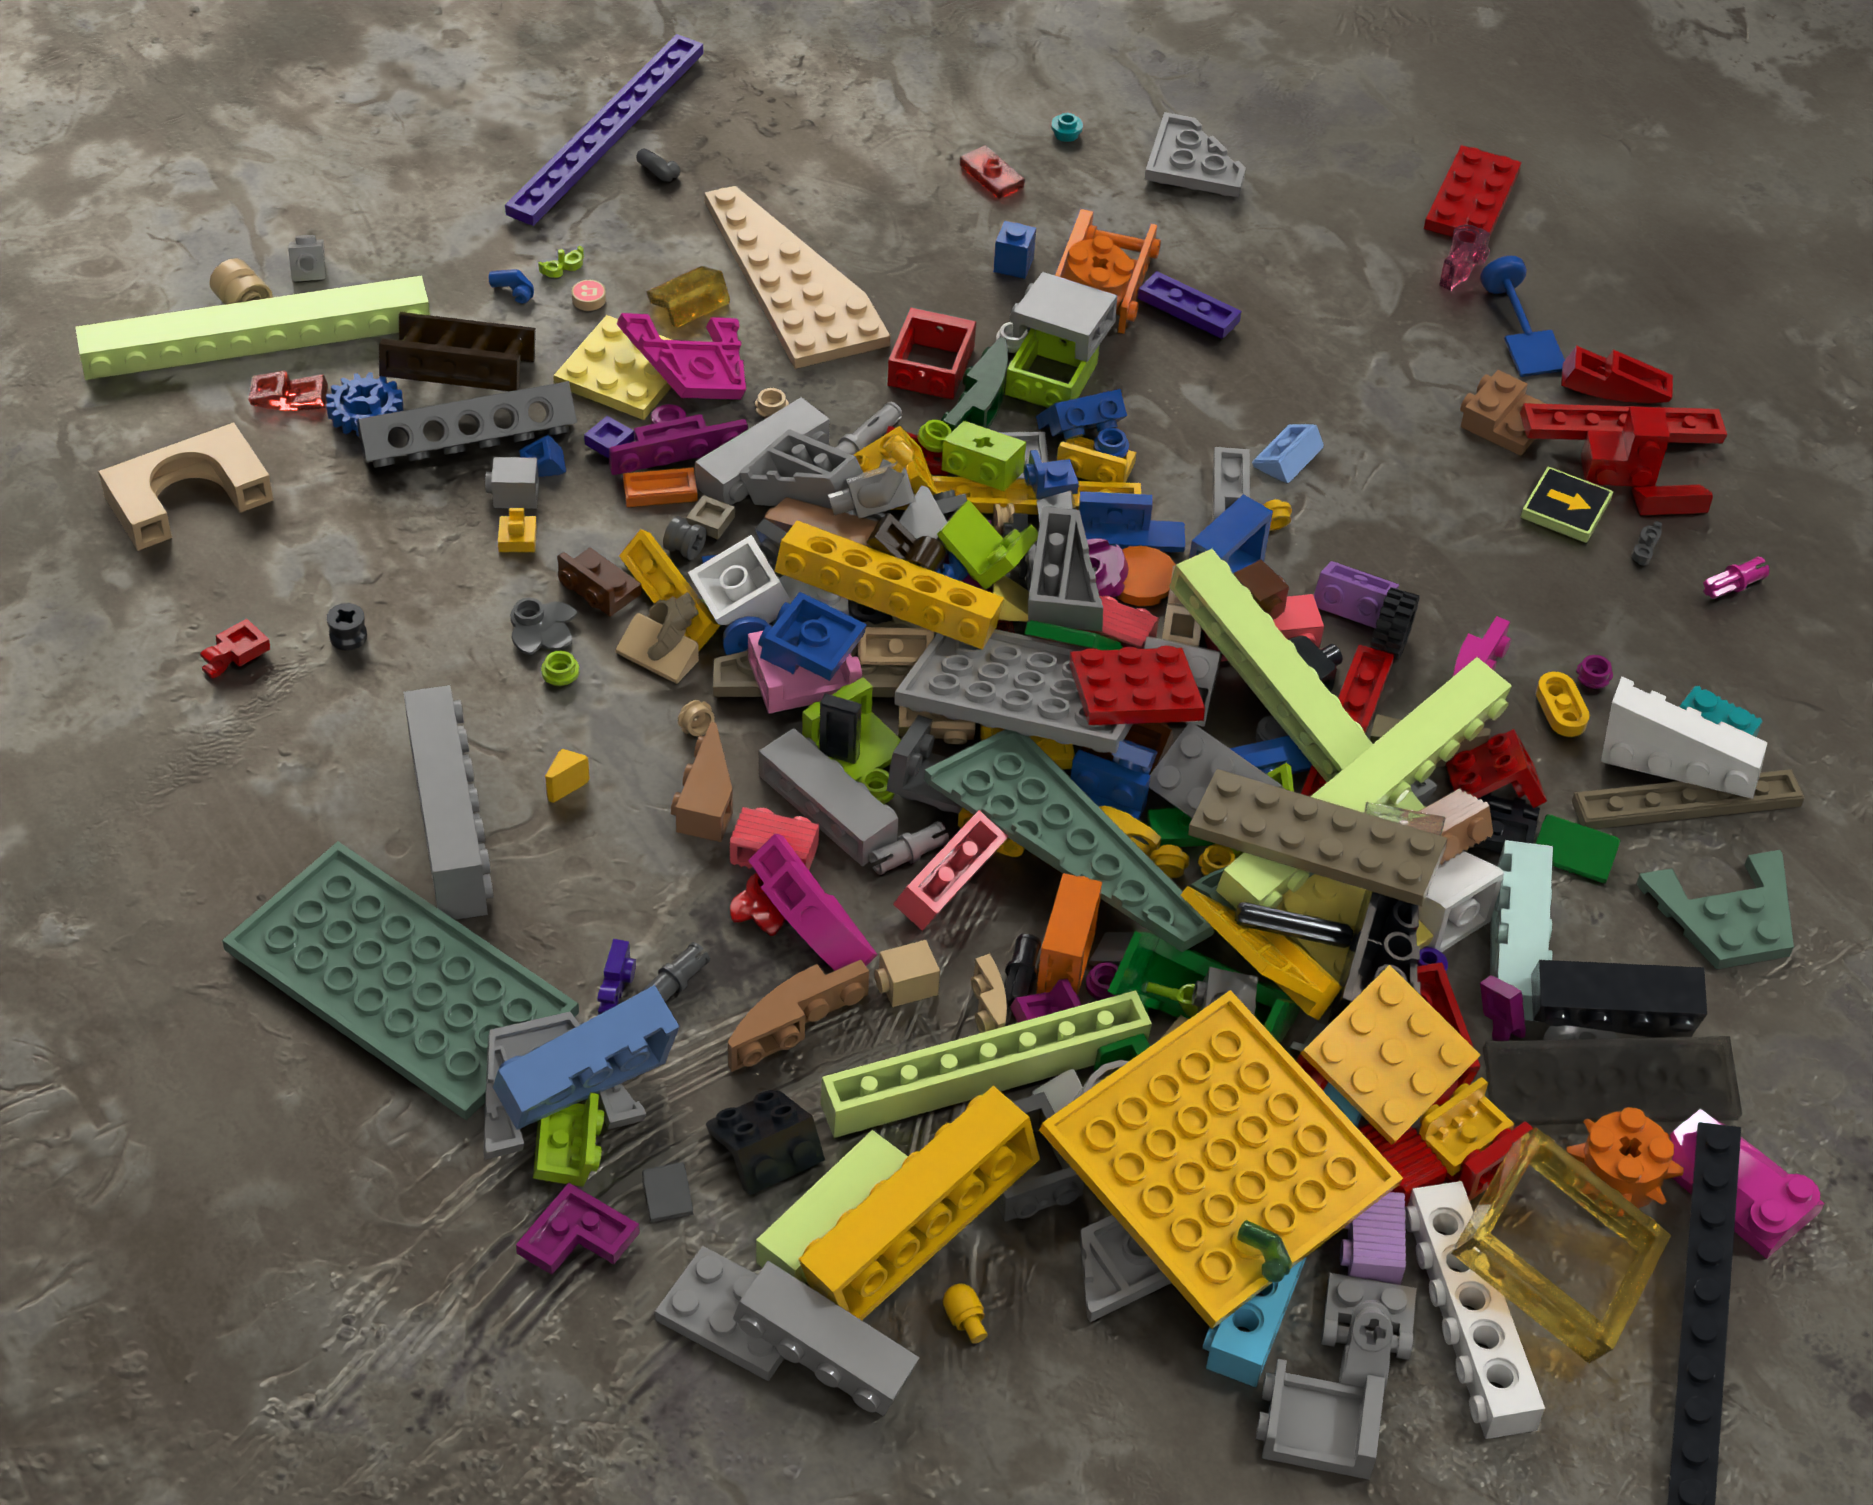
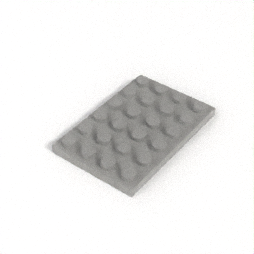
M996 629L983 650L937 633L895 691V705L908 707L912 711H926L944 715L952 720L962 719L980 723L988 728H1003L1016 731L1024 736H1039L1055 740L1060 744H1075L1103 753L1111 752L1116 754L1119 742L1124 740L1133 725H1088L1069 665L1070 651H1083L1086 648Z

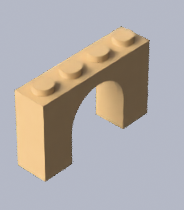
M234 422L99 471L104 497L137 551L172 538L167 512L157 497L163 489L174 482L188 478H203L214 481L224 488L240 513L273 501L269 474Z

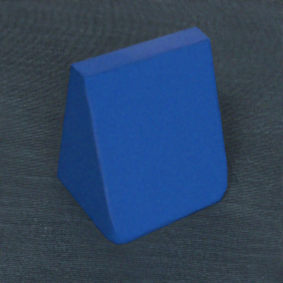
M549 435L519 450L521 458H537L538 477L566 473L563 450Z

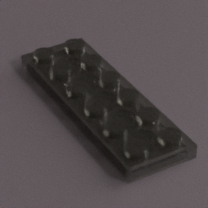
M1730 1036L1486 1041L1482 1047L1489 1100L1515 1123L1514 1126L1520 1125L1525 1121L1529 1125L1584 1124L1583 1121L1585 1119H1590L1596 1123L1602 1116L1613 1112H1622L1627 1107L1640 1109L1646 1117H1649L1654 1122L1686 1121L1700 1109L1718 1121L1738 1120L1743 1115Z

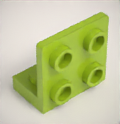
M967 500L940 529L937 536L941 539L945 548L953 553L964 565L969 575L986 590L1016 567L1037 541L1038 531L1031 524L1020 533L1017 529H1014L1002 538L972 502Z

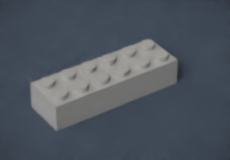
M450 685L403 692L437 908L454 920L488 915L486 899L493 898V889L490 874L485 873H491L490 862L485 844H478L485 842L482 818H480L479 813L473 814V812L480 811L477 789L474 787V783L468 784V782L474 781L472 761L469 758V754H462L469 752L466 729H464L463 725L457 726L459 723H464L461 700L453 701Z

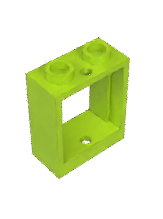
M1031 328L1007 368L1005 395L1047 408L1054 403L1078 398L1098 363L1099 346L1088 362L1075 358L1076 342ZM1037 355L1078 367L1069 384L1028 372Z

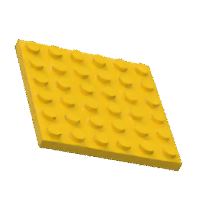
M1231 990L1042 1122L1039 1129L1049 1143L1211 1329L1224 1321L1399 1186L1403 1179Z

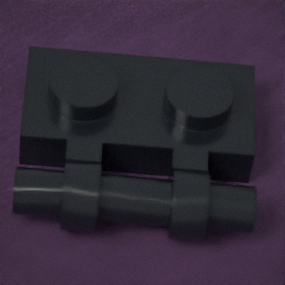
M1491 793L1478 798V800L1482 799L1483 802H1487L1490 807L1493 834L1491 837L1487 836L1485 841L1483 840L1479 844L1475 843L1474 847L1501 853L1505 840L1533 844L1540 807L1533 808L1532 805L1526 804V799L1514 797V800L1493 796Z

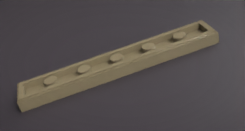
M1792 769L1761 772L1753 799L1681 781L1574 792L1572 804L1580 824L1592 829L1801 807L1804 801V795Z

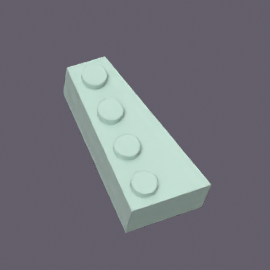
M1505 840L1497 866L1505 873L1490 926V976L1493 975L1522 991L1525 1020L1533 1021L1531 974L1539 960H1552V950H1548L1552 932L1550 905L1552 899L1553 846Z

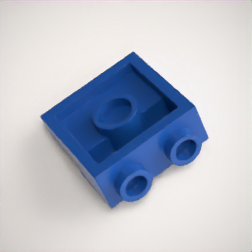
M1121 389L1054 403L1038 414L1036 419L1039 430L1050 427L1052 437L1064 434L1065 440L1085 435V429L1096 427L1097 432H1101L1106 428H1117V422L1125 418L1127 413Z
M799 592L791 604L788 602L783 604L773 627L767 625L763 630L758 645L762 647L760 658L792 674L801 666L830 681L863 637L867 624Z

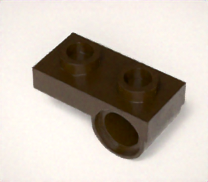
M890 513L880 518L866 542L873 549L937 572L946 556V550L941 542L929 536H922L916 539Z

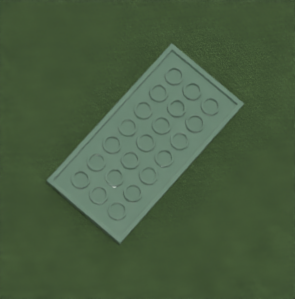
M338 841L222 940L226 952L465 1120H468L485 1103L489 1030L566 1012H571L574 1017L579 1014V1005L576 1001Z

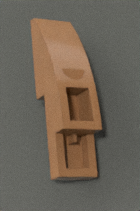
M858 960L827 975L823 973L818 964H815L786 980L763 997L747 1013L728 1040V1067L733 1072L744 1066H753L768 1055L780 1050L793 1048L805 1039V1023L818 1021L828 1013L845 1005H854L867 996L869 970L863 961Z

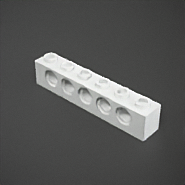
M1462 1181L1413 1188L1408 1206L1405 1207V1227L1408 1232L1414 1233L1417 1242L1416 1256L1420 1268L1427 1270L1430 1279L1429 1294L1431 1301L1435 1307L1439 1306L1443 1316L1442 1330L1444 1339L1448 1345H1453L1457 1356L1456 1372L1458 1379L1462 1384L1466 1383L1471 1396L1469 1407L1473 1421L1480 1423L1485 1439L1537 1431L1545 1411V1406ZM1437 1231L1444 1232L1447 1235L1440 1234ZM1450 1268L1458 1269V1270H1460L1461 1272H1455V1271L1451 1270ZM1463 1305L1470 1306L1475 1310H1469L1465 1308ZM1476 1343L1484 1344L1488 1346L1490 1349L1482 1348L1478 1346ZM1490 1382L1499 1383L1504 1388L1495 1387Z

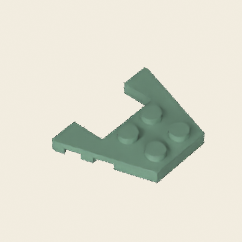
M1781 850L1748 855L1744 865L1756 888L1689 900L1673 868L1639 874L1636 883L1638 888L1644 894L1649 892L1659 902L1657 908L1666 917H1673L1685 929L1683 935L1716 969L1789 957L1792 953L1794 943Z

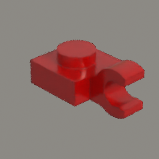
M245 619L217 634V645L210 646L200 653V656L208 663L202 667V670L210 678H216L226 670L231 661H234L240 667L269 651V638L248 619Z

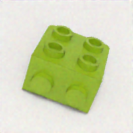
M864 677L850 685H844L836 693L832 694L833 696L862 704L860 755L856 764L828 757L839 762L844 771L856 782L867 770L873 768L883 769L890 765L893 752L901 741L872 712L873 686ZM815 702L803 711L802 735L805 738L812 739L818 748L820 738V702Z

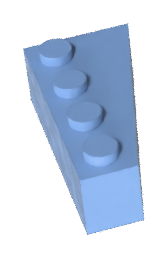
M653 985L524 1056H515L508 1059L499 1067L493 1089L516 1130L587 1099L590 1092L598 1094L665 1064L680 1026L658 989Z

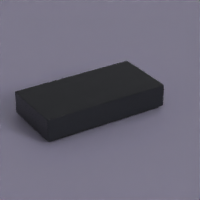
M824 694L820 702L819 750L826 756L856 764L860 755L862 704Z

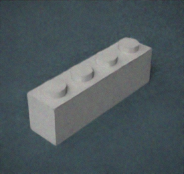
M800 397L695 461L697 489L707 497L729 505L743 500L749 493L746 489V483L742 481L738 473L788 429L829 445L830 419Z
M793 728L759 750V776L812 823L819 824V829L861 866L870 862L869 853L897 841L898 817L894 810L877 800L863 783L856 782L849 776L839 762L828 758L819 750L812 739L805 738Z
M770 1261L766 1262L743 1295L733 1316V1320L739 1323L740 1328L746 1334L769 1342L777 1348L778 1353L786 1360L793 1363L800 1362L815 1372V1376L825 1385L840 1388L851 1395L859 1407L869 1412H877L883 1417L908 1380L920 1358Z

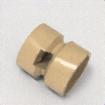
M228 259L218 265L211 274L210 289L225 305L273 298L271 289L241 259Z

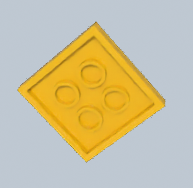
M1390 965L1300 1053L1391 1145L1481 1056Z

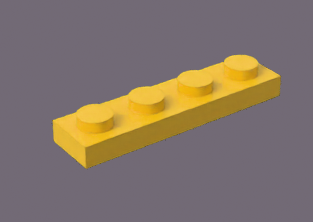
M640 529L619 557L635 579L641 583V587L654 604L659 600L667 601L673 596L677 599L687 592L691 595L696 604L694 606L699 614L691 619V625L686 628L684 636L698 643L699 652L720 625H718L711 612L652 534Z

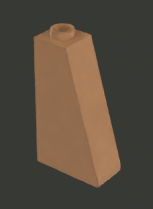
M785 497L775 508H770L764 517L785 532H788L798 520L868 547L870 546L866 542L878 521L858 518V516L848 513L834 516L832 509Z

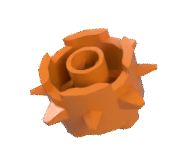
M1631 1107L1624 1108L1622 1112H1613L1602 1116L1596 1123L1590 1119L1583 1121L1589 1133L1586 1143L1566 1148V1155L1580 1164V1189L1586 1190L1590 1196L1603 1205L1608 1206L1609 1202L1614 1203L1618 1211L1622 1212L1626 1211L1628 1205H1630L1628 1210H1635L1648 1205L1652 1200L1664 1205L1667 1201L1661 1191L1663 1181L1682 1176L1684 1173V1168L1672 1161L1674 1144L1669 1139V1134L1664 1132L1662 1127L1649 1117H1646L1643 1111Z

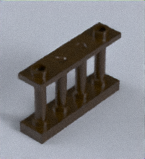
M400 312L399 340L382 338L379 343V376L508 392L516 391L520 388V361H535L536 328Z

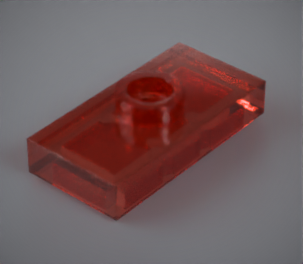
M986 145L960 156V166L998 199L1024 188L1025 178Z

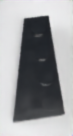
M1369 890L1365 891L1339 981L1342 989L1334 999L1328 1020L1329 1023L1389 965L1421 995L1420 982H1418L1417 964L1420 960V946H1417L1416 931L1419 927L1418 905Z
M1539 960L1531 974L1533 1021L1545 1022L1549 1026L1559 1027L1567 1025L1688 1043L1707 1016L1704 967Z

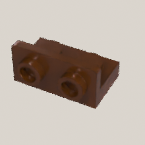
M591 547L575 558H572L565 552L557 556L558 578L562 585L569 590H574L585 598L590 606L600 609L609 617L642 594L640 582Z

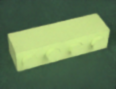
M871 1130L756 1239V1263L763 1268L766 1262L770 1261L805 1284L807 1279L798 1258L803 1255L806 1247L813 1240L822 1238L835 1227L842 1214L850 1209H855L862 1203L877 1183L882 1180H888L897 1172L908 1156Z

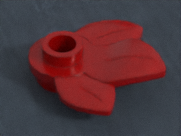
M755 873L748 879L746 890L733 898L730 904L731 919L734 923L753 919L764 932L774 936L786 919L762 890L761 886L764 882Z

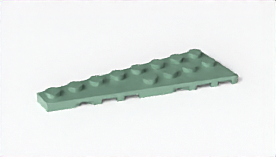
M1005 729L925 769L924 781L974 815L980 810L1009 836L1008 838L1061 873L1085 876L1092 880L1101 881L1102 890L1100 898L1181 952L1213 935L1214 928L1180 896L1183 891L1029 736Z

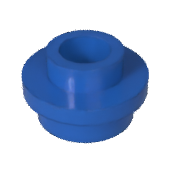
M1106 428L1095 438L1094 450L1123 458L1128 453L1129 442L1123 431L1117 428Z

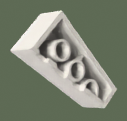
M1621 677L1611 705L1601 762L1753 799L1768 742L1722 721L1719 724L1708 721L1701 716L1702 712L1691 707H1687L1686 710L1666 702V696L1653 690L1650 694L1633 687V681Z

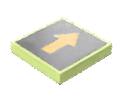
M1547 467L1525 504L1521 518L1587 543L1609 505L1614 491Z

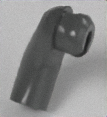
M645 148L637 152V162L649 169L661 181L671 182L673 178H678L680 175V168L675 161L667 163L662 157Z

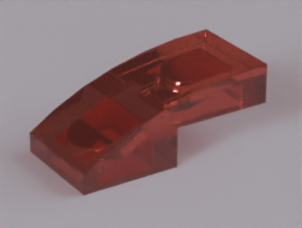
M286 370L252 376L248 400L253 406L274 410L302 411L322 409L326 405L328 383L324 374L294 380L289 379Z

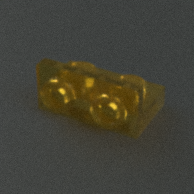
M705 266L695 268L646 291L650 304L668 310L671 324L674 327H680L730 303L722 271Z

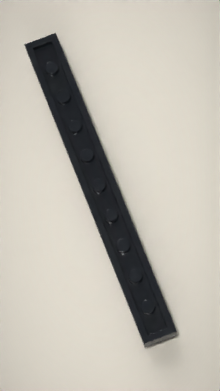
M1698 1122L1667 1505H1715L1741 1141V1127L1704 1122Z

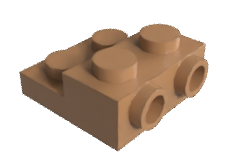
M1497 370L1492 377L1487 374L1482 377L1477 387L1476 395L1468 393L1464 398L1460 411L1463 412L1460 427L1521 456L1535 440L1529 439L1526 436L1520 415L1524 403H1546L1526 394L1527 383Z

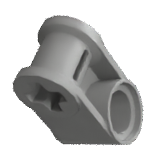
M1364 1301L1353 1310L1347 1345H1345L1342 1355L1339 1383L1364 1388L1367 1375L1386 1378L1385 1392L1390 1366L1393 1326L1391 1324V1315L1382 1303ZM1370 1319H1377L1379 1326H1375L1374 1332H1366L1365 1326L1369 1325Z

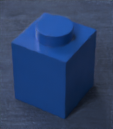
M1004 221L995 243L993 272L1023 279L1026 278L1034 259L1035 227Z

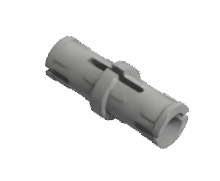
M937 821L914 834L906 832L898 836V841L871 851L869 853L870 863L884 857L886 858V861L873 867L874 871L878 875H882L886 871L907 861L910 864L917 862L922 854L945 846L949 842L948 833L935 839L932 838V835L945 830V827L941 822Z

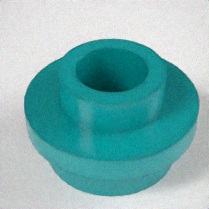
M1062 113L1053 118L1051 129L1058 140L1071 142L1079 137L1083 130V122L1072 113Z

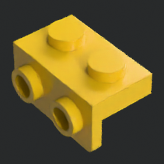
M1077 437L1060 443L1057 461L1070 459L1076 477L1094 482L1126 483L1135 464L1136 452L1128 450V453L1123 458L1095 451L1094 440Z
M1480 1077L1471 1085L1467 1083L1462 1084L1453 1092L1450 1100L1440 1107L1437 1104L1431 1106L1420 1118L1421 1128L1419 1134L1422 1140L1426 1141L1428 1147H1431L1432 1153H1435L1437 1159L1441 1160L1442 1165L1446 1166L1447 1172L1451 1176L1462 1170L1461 1163L1467 1155L1476 1149L1483 1151L1492 1144L1494 1138L1506 1128L1513 1130L1515 1124L1485 1096L1488 1082L1483 1077Z

